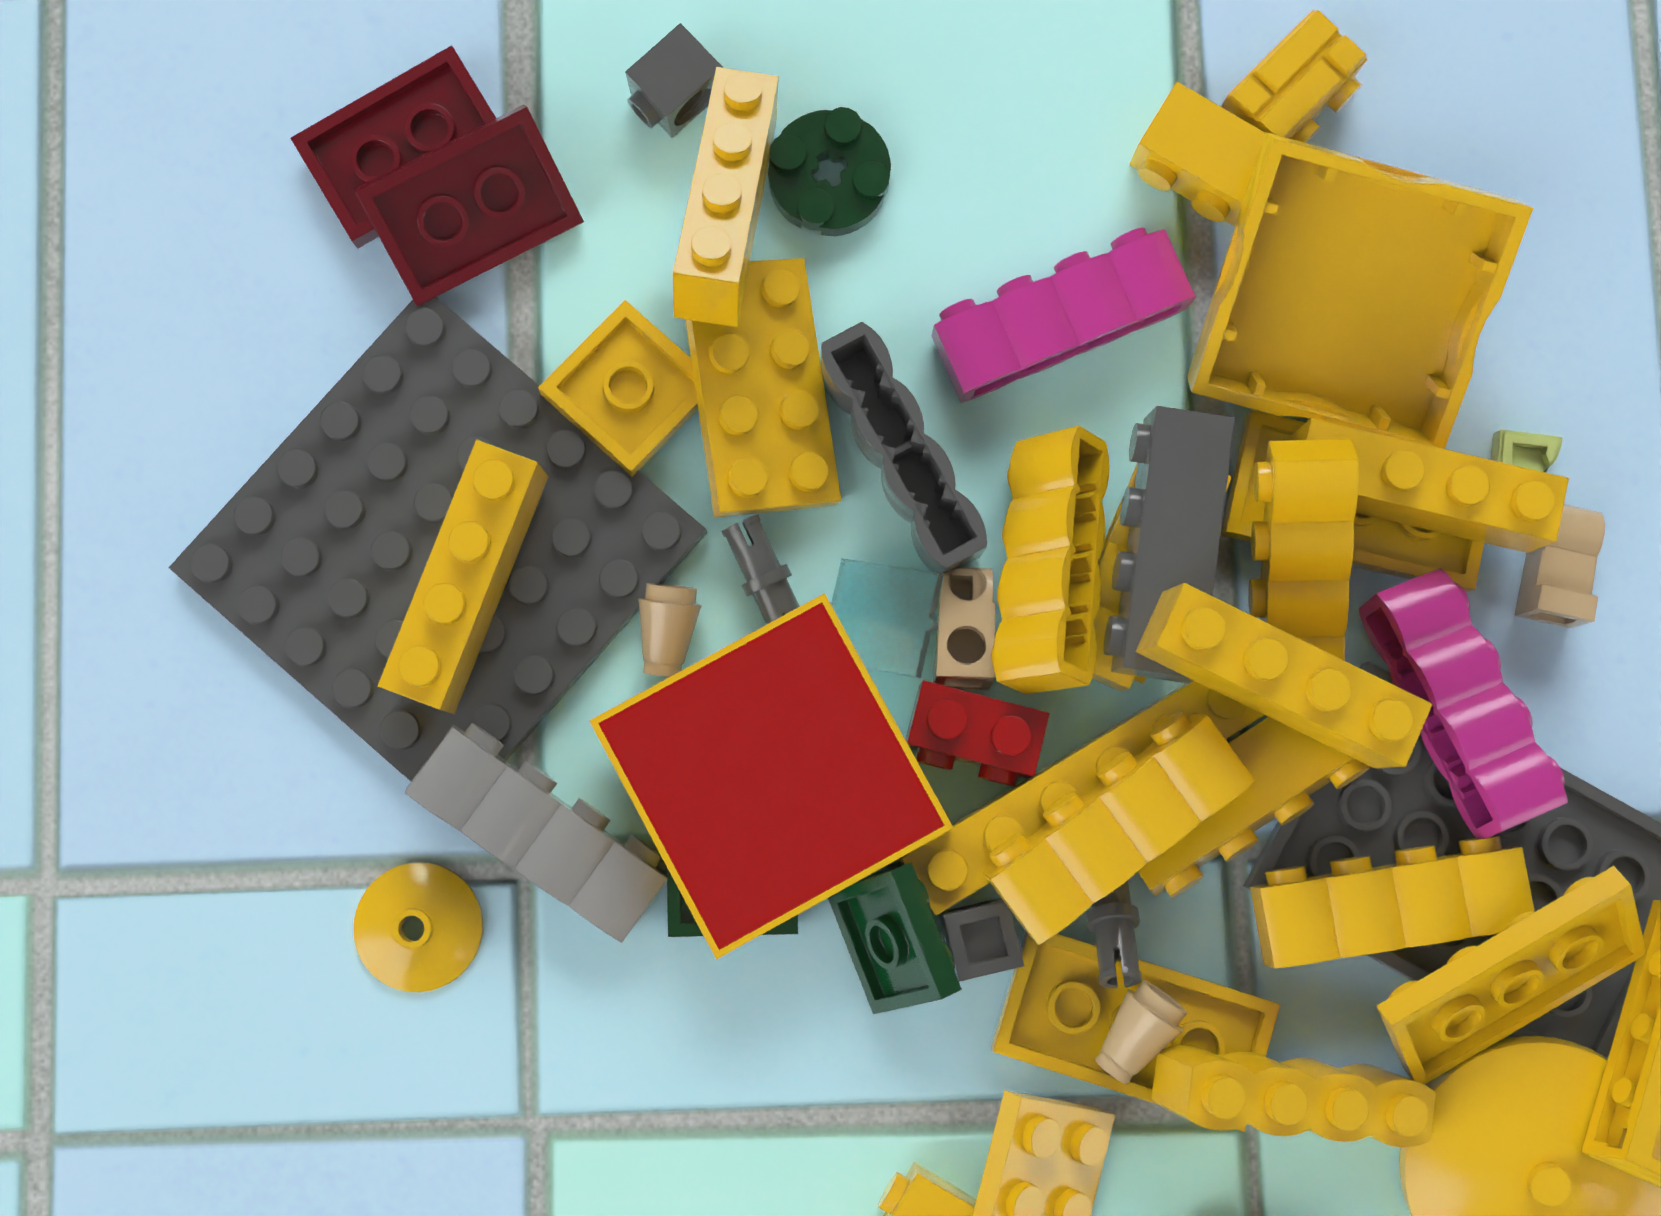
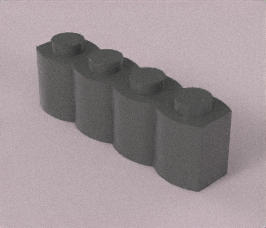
M860 322L822 342L821 370L824 385L833 401L842 410L851 415L853 437L862 454L873 465L881 469L882 488L891 507L900 517L911 523L912 542L923 564L939 577L941 573L944 574L957 567H963L980 558L987 547V534L984 522L973 503L962 493L955 490V475L951 462L941 446L934 439L924 434V421L921 409L909 389L893 378L892 360L881 337L870 326Z

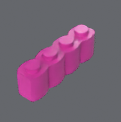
M1144 227L1131 230L1110 243L1112 251L1090 258L1088 251L1078 252L1058 262L1053 267L1056 274L1033 282L1031 275L1020 276L1000 286L996 290L999 297L992 301L976 305L973 299H965L939 313L941 321L934 324L931 337L960 403L991 393L1018 379L1044 371L1073 356L1104 346L1131 332L1159 323L1188 309L1196 296L1166 230L1163 229L1147 234Z
M1442 568L1378 592L1358 608L1365 632L1378 655L1388 665L1393 684L1432 703L1420 733L1434 764L1449 781L1452 796L1463 820L1477 839L1490 838L1568 803L1564 789V775L1560 766L1553 758L1546 755L1535 742L1532 730V716L1528 707L1503 683L1500 671L1501 660L1496 648L1490 641L1483 638L1480 632L1472 625L1469 614L1470 603L1466 592Z

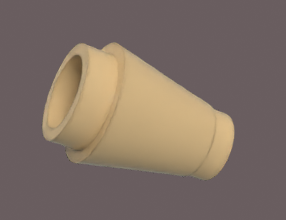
M646 583L645 599L638 598L644 660L643 673L671 677L682 671V665L685 662L702 606L696 604L697 588Z
M1143 980L1136 991L1128 989L1101 1047L1102 1050L1095 1059L1096 1063L1118 1081L1128 1084L1134 1075H1137L1183 1031L1179 1024L1187 1014V1011L1160 988Z

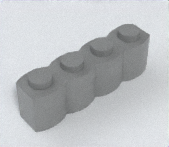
M471 723L466 731L453 724L407 786L405 794L432 814L462 832L487 852L514 868L539 888L569 906L594 926L622 943L668 879L666 874L657 867L662 860L661 855L633 835L624 844L604 829L611 820L581 798H578L573 807L551 793L557 782L530 762L525 761L520 769H517L497 755L504 745L476 724Z

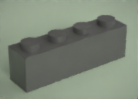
M1156 406L1143 419V424L1135 423L1129 444V461L1138 463L1135 488H1126L1120 514L1121 525L1129 526L1126 552L1118 551L1112 575V589L1121 591L1118 617H1109L1104 636V654L1113 656L1111 672L1181 683L1194 682V680L1135 651L1163 591L1186 583L1213 596L1235 417Z

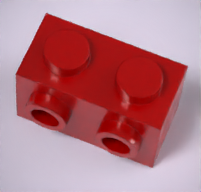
M923 680L918 687L905 740L910 749L917 750L916 760L919 763L953 770L956 760L979 766L978 778L1015 787L1018 777L1031 778L1035 776L1050 713Z

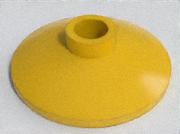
M424 862L403 864L380 875L362 895L354 917L353 933L355 946L365 967L382 983L406 992L432 991L457 979L474 960L483 935L482 910L472 888L452 870L437 864ZM409 916L420 918L424 924V933L417 941L408 939L403 932V924Z

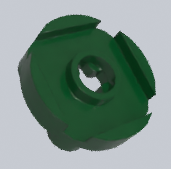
M839 107L833 110H818L807 113L788 124L771 144L768 168L770 193L779 212L793 225L799 228L802 225L809 230L821 231V235L842 236L867 225L877 215L883 205V200L889 188L890 155L881 135L873 126L862 120L856 111L846 107ZM830 160L832 163L839 162L845 167L840 172L841 183L832 187L827 179L816 182L813 174L819 171V162Z

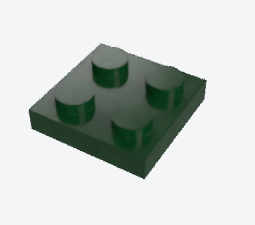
M912 862L861 879L828 898L873 1014L942 1000L962 990L955 973L954 957L949 947L941 938L930 910L929 894L924 884L918 879Z

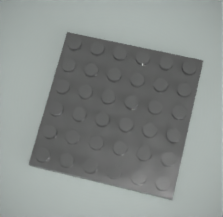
M437 297L419 306H416L412 300L168 567L410 782L453 724L466 731L470 724L474 723L491 734L504 745L497 755L507 761L638 613V598L645 599L646 583L663 584L708 533L704 526L640 471H637L633 477L624 471L540 395L539 385ZM477 439L538 462L549 477L454 715L377 686Z

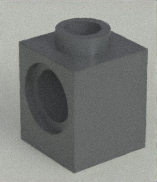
M679 23L625 71L631 94L627 102L645 125L653 128L658 123L673 138L708 107L716 67L723 68V66Z
M1002 898L946 910L939 914L946 945L954 957L955 973L959 982L1024 966L1012 913Z

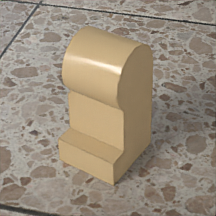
M1564 504L1557 541L1526 553L1514 616L1566 628L1595 622L1598 596L1592 595L1597 557L1605 535V520L1601 512Z
M957 567L944 574L941 573L939 576L933 683L956 689L989 690L995 678L991 659L995 640L992 568Z

